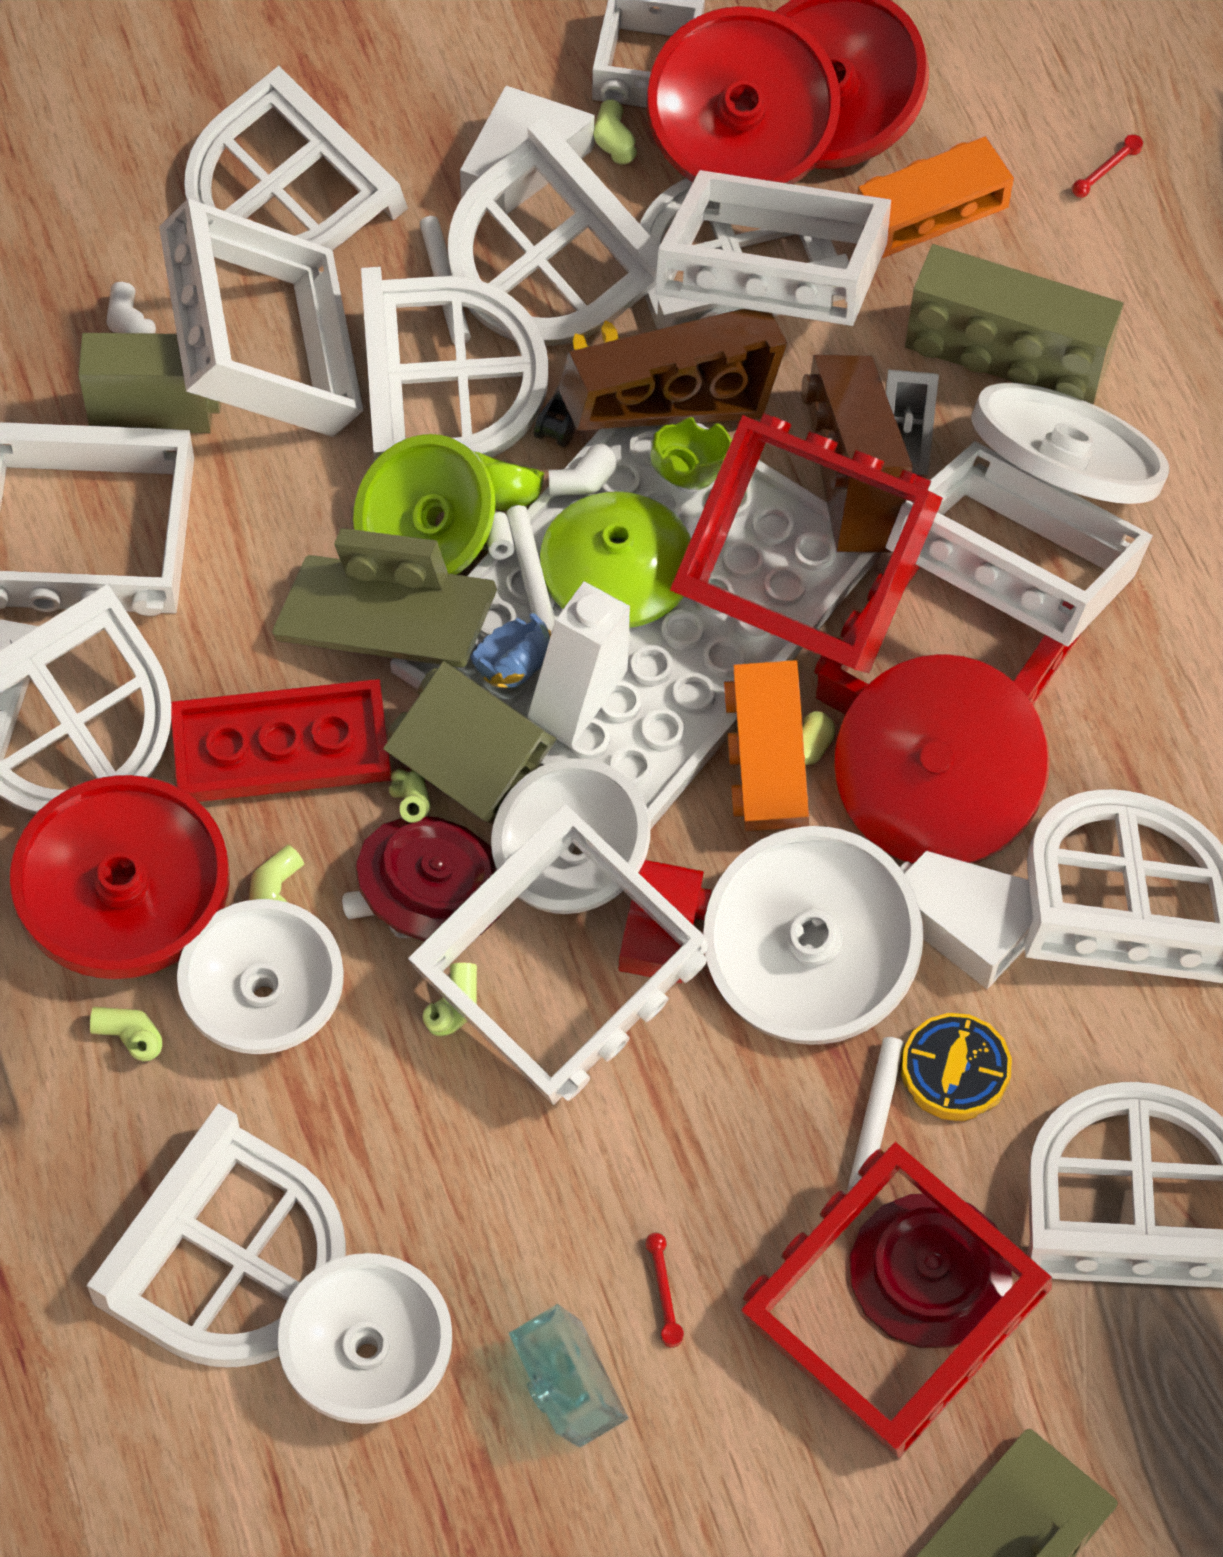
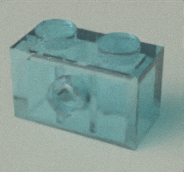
M556 1304L509 1333L531 1380L527 1383L530 1395L538 1408L547 1414L556 1434L581 1448L629 1419L582 1321L559 1304Z

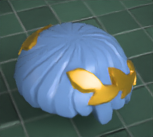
M535 613L529 614L532 621L528 624L516 618L513 621L507 622L502 627L495 628L491 635H487L482 643L475 647V651L472 652L470 658L476 669L484 677L483 680L495 687L512 688L521 685L542 667L551 637V630L547 628L545 622H542Z

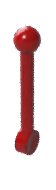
M1135 134L1128 135L1124 140L1123 147L1087 178L1078 179L1073 183L1072 193L1079 198L1086 197L1090 193V187L1125 157L1137 155L1141 152L1143 139Z
M654 1232L647 1236L645 1247L653 1256L665 1323L661 1331V1340L665 1346L675 1348L682 1343L684 1331L676 1323L663 1253L667 1247V1240L661 1233Z

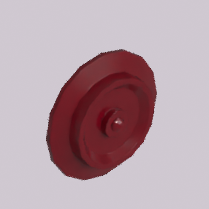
M425 816L417 822H408L400 818L382 824L364 840L355 865L359 892L373 914L396 932L423 942L497 871L492 848L487 842L465 826L440 817ZM501 914L480 935L490 928L500 918Z
M909 1194L882 1205L861 1226L850 1254L851 1288L865 1316L889 1337L918 1348H953L959 1345L1013 1284L1012 1270L924 1194ZM967 1203L998 1230L997 1226L975 1206Z

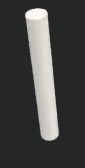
M427 216L420 221V228L434 277L452 276L449 256L439 220L435 216ZM442 305L452 343L455 344L452 305ZM462 306L464 337L466 343L471 339V335Z
M521 505L514 506L508 509L507 517L531 613H535L542 622H545L547 628L552 633L555 619L527 508Z
M885 1037L882 1041L847 1188L848 1191L862 1178L858 1175L862 1164L881 1146L904 1048V1042L894 1037Z

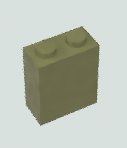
M82 333L78 375L89 426L190 430V433H211L212 414H220L221 402L186 391L177 334Z
M443 661L438 669L430 670L423 678L418 687V694L420 696L409 712L401 713L394 720L388 731V738L390 739L383 749L482 820L494 824L496 814L504 798L522 778L538 768L557 738L460 670Z

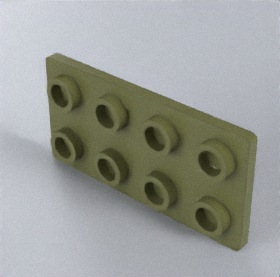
M341 528L334 543L340 559L315 555L305 557L272 630L275 640L281 642L438 665L445 661L453 667L463 668L467 665L497 592V587L494 580L448 574L438 542L435 540Z
M1026 1429L916 1557H1076L1115 1511L1118 1502L1032 1429Z

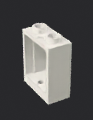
M608 0L593 66L592 100L606 101L613 99L620 104L647 108L646 97L651 72L612 66L619 30L625 29L672 36L687 22L704 14L705 0Z

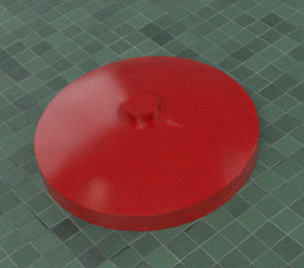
M790 0L774 11L798 23L820 43L830 58L838 79L840 113L837 127L829 148L815 169L843 168L867 161L887 150L908 131L920 113L926 98L929 84V62L922 37L916 25L901 7L891 0Z
M745 6L726 7L707 12L690 20L680 27L664 44L654 62L649 78L646 97L647 116L651 133L661 153L681 175L691 182H694L699 170L793 185L816 167L830 146L839 119L840 89L835 69L824 48L798 23L786 16L762 8Z
M951 654L927 655L909 659L889 668L873 679L860 692L848 709L841 724L835 748L836 782L843 805L850 818L872 843L891 856L910 864H914L926 851L970 864L986 860L999 853L1015 841L1031 823L1043 800L1049 777L1050 755L1046 732L1038 712L1026 694L1014 681L996 668L979 660Z
M115 775L89 780L62 792L50 800L36 813L23 830L14 850L10 867L11 895L16 913L24 931L34 945L48 958L71 971L104 979L140 977L155 973L177 963L180 960L184 947L203 931L216 912L225 907L230 886V868L225 842L218 825L204 806L194 797L172 784L158 779L134 775Z

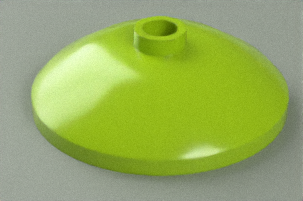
M423 434L404 439L382 453L362 479L354 504V530L435 540L438 542L448 574L457 575L476 558L490 534L495 515L493 482L481 458L468 446L453 438L437 434ZM444 511L442 522L436 526V517Z
M620 491L587 496L572 503L559 513L551 522L543 537L540 564L547 590L554 601L564 609L585 581L630 606L629 628L651 623L670 612L684 597L670 591V588L691 537L683 522L674 512L649 497ZM614 538H621L626 541L621 544H616L611 542L610 540Z

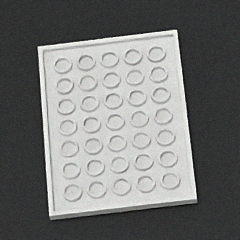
M696 423L699 427L703 429H709L701 423ZM664 425L600 429L564 468L575 469L593 445H607L616 455L615 471L599 491L594 494L620 491L640 494L654 499L665 505L680 518L691 538L714 485L713 482L710 486L701 490H688L666 481L655 471L650 458L651 441L654 434ZM758 460L708 583L819 629L882 553L836 552L827 502ZM548 486L527 509L539 560L543 537L551 522L572 503L594 494L549 495ZM614 538L610 541L616 544H621L626 540L621 538ZM515 545L513 554L506 559H495L488 553L468 575V577L494 580L497 587V592L472 652L475 651V647L482 643L487 635L492 634L495 628L502 627L507 622L513 621L516 618L523 620L526 624L532 621L529 616L532 613ZM548 592L554 619L556 620L563 609ZM683 597L678 605L663 617L642 626L629 628L627 672L574 746L571 748L556 740L538 768L554 761L571 758L596 760L614 767L634 784L642 796L648 810L651 830L728 738V733H732L738 726L737 712L726 713L724 681H734L733 665L792 661L803 647L687 597ZM393 658L390 661L391 672L417 690L426 674L430 670L440 667L438 664ZM469 658L465 667H455L522 715L528 717L541 668L519 686L499 688L483 680L484 677L476 669L471 658Z

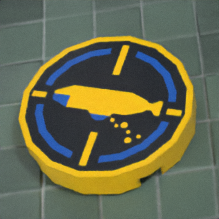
M946 1013L927 1019L913 1030L903 1049L901 1077L905 1088L907 1085L909 1092L914 1096L913 1100L922 1110L940 1119L966 1121L977 1118L978 1114L986 1112L989 1108L991 1110L1000 1103L1010 1083L1012 1057L1005 1039L989 1023L970 1014Z

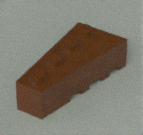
M743 308L569 351L558 390L577 431L677 424L688 417H693L695 423L741 420L742 415L751 419H761L763 413H765L787 341L772 313Z
M813 355L811 373L804 374L801 386L803 404H808L813 433L837 442L838 445L835 453L852 459L855 450L884 461L885 463L881 471L899 478L902 469L912 472V463L873 357L860 355ZM820 465L836 552L893 553L885 547L900 509L906 500Z

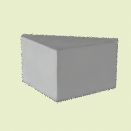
M888 369L885 392L912 463V473L928 475L939 374Z

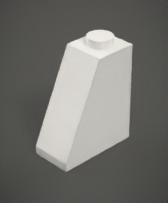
M505 86L460 169L461 199L479 177L528 138L527 127L541 115L544 116L581 159L584 158L594 147L595 115ZM534 168L503 193L495 202L507 215L546 186L548 182Z
M585 581L555 620L527 717L557 738L558 741L571 748L628 670L630 606Z
M928 851L913 865L905 862L900 868L909 880L920 908L923 923V939L988 989L1025 950L1024 939L1033 921L1029 881Z

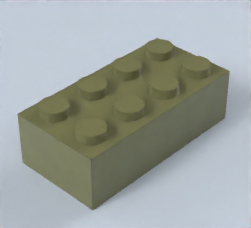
M932 244L913 289L905 348L917 351L925 357H937L962 365L973 372H985L1010 380L1013 383L1051 389L1094 405L1111 359L1124 302Z

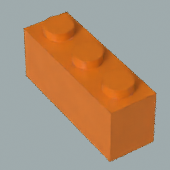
M984 136L969 143H959L949 151L929 159L916 160L906 168L884 177H873L865 184L858 186L857 195L891 200L887 245L881 257L885 258L1009 208L1014 177L987 137Z
M797 660L733 665L734 681H724L726 713L737 712L738 725L737 733H728L730 765L740 764L742 781L741 785H731L733 817L744 816L745 831L809 826Z

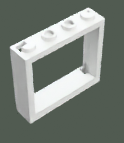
M699 170L658 248L655 294L853 326L887 245L891 200ZM709 201L720 202L719 211L705 208ZM708 220L855 243L857 245L847 268L842 269L691 244L703 221ZM678 270L684 271L683 282L674 281ZM834 295L846 297L845 302H848L847 308L833 306Z
M188 198L159 226L186 391L334 437L363 411L333 250ZM214 257L294 284L312 386L231 360ZM322 265H323V268H324V271H323V272L319 271V268H320Z
M0 422V510L7 467L173 474L161 577L0 571V609L6 606L31 607L43 612L68 609L108 584L124 609L128 612H136L145 616H155L160 613H177L194 466L190 430Z
M974 441L931 479L932 482L928 490L941 496L943 500L916 565L1068 647L1134 578L1153 535L1070 491L1056 487L1027 473L997 452ZM979 456L989 461V467L987 468L980 463L973 466L976 457ZM967 495L1105 569V571L1084 591L949 519L943 514L963 496ZM906 501L902 505L885 548L892 552L913 506V503L910 501ZM1127 535L1135 539L1131 544L1125 541ZM1064 600L1074 605L1072 610L1062 606Z
M564 803L408 959L413 968L554 1105L562 1096L567 1101L574 1098L590 1080V1076L586 1072L601 1057L606 1061L615 1057L630 1039L626 1032L640 1018L645 1022L650 1021L668 1002L669 998L665 993L679 979L686 983L703 968L708 960L703 955L708 950L707 938ZM574 843L682 947L550 1077L443 971L559 855Z

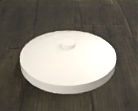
M995 384L981 391L972 411L971 420L975 430L999 455L1027 473L1056 487L1079 495L1115 503H1144L1155 499L1160 494L1169 474V464L1164 454L1139 430L1093 404L1058 391L1027 384Z
M822 826L798 827L774 833L756 842L741 853L725 870L712 892L707 906L703 930L708 944L705 956L708 959L709 971L717 988L731 1008L744 1021L769 1036L787 1042L808 1045L828 1044L852 1038L869 1030L887 1017L901 1002L914 981L923 947V923L920 908L909 880L896 862L877 845L857 834L842 829Z

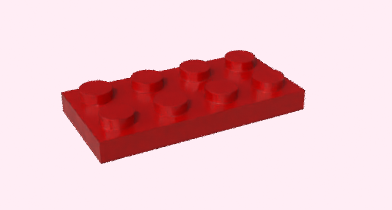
M380 679L171 701L177 787L194 797L198 802L392 781L389 753L383 749L387 744Z

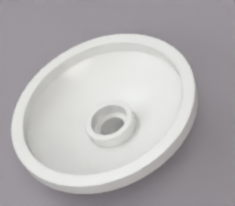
M571 758L545 764L522 778L510 790L499 807L494 820L491 838L492 855L497 870L564 803L637 872L641 869L648 852L650 819L645 802L634 784L623 773L603 762L584 758ZM572 843L518 898L528 905L545 912L572 914L597 908L615 898L623 890L584 853L574 855L573 849L576 845Z
M270 899L243 901L216 912L203 931L184 947L177 970V983L181 1003L185 1013L197 1030L209 1040L224 1048L248 1054H268L283 1051L297 1046L313 1036L325 1025L335 1011L342 993L344 978L341 953L329 929L307 910L288 902ZM260 987H269L273 990L267 997H258L254 994Z
M364 1253L343 1256L327 1262L312 1271L291 1293L279 1322V1357L283 1371L294 1391L316 1411L330 1418L349 1423L367 1424L387 1421L401 1416L418 1406L433 1392L442 1379L452 1350L450 1314L437 1287L425 1274L411 1264L381 1254ZM364 1344H372L378 1349L376 1354L370 1358H362L356 1352Z

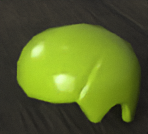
M688 417L676 425H664L654 434L650 450L651 463L655 471L666 481L688 490H701L715 482L732 439L726 429L719 423L714 424L709 429H703L695 423L693 417Z
M475 451L490 473L495 491V510L508 511L511 507L518 505L526 507L536 501L543 486L544 472L497 460Z

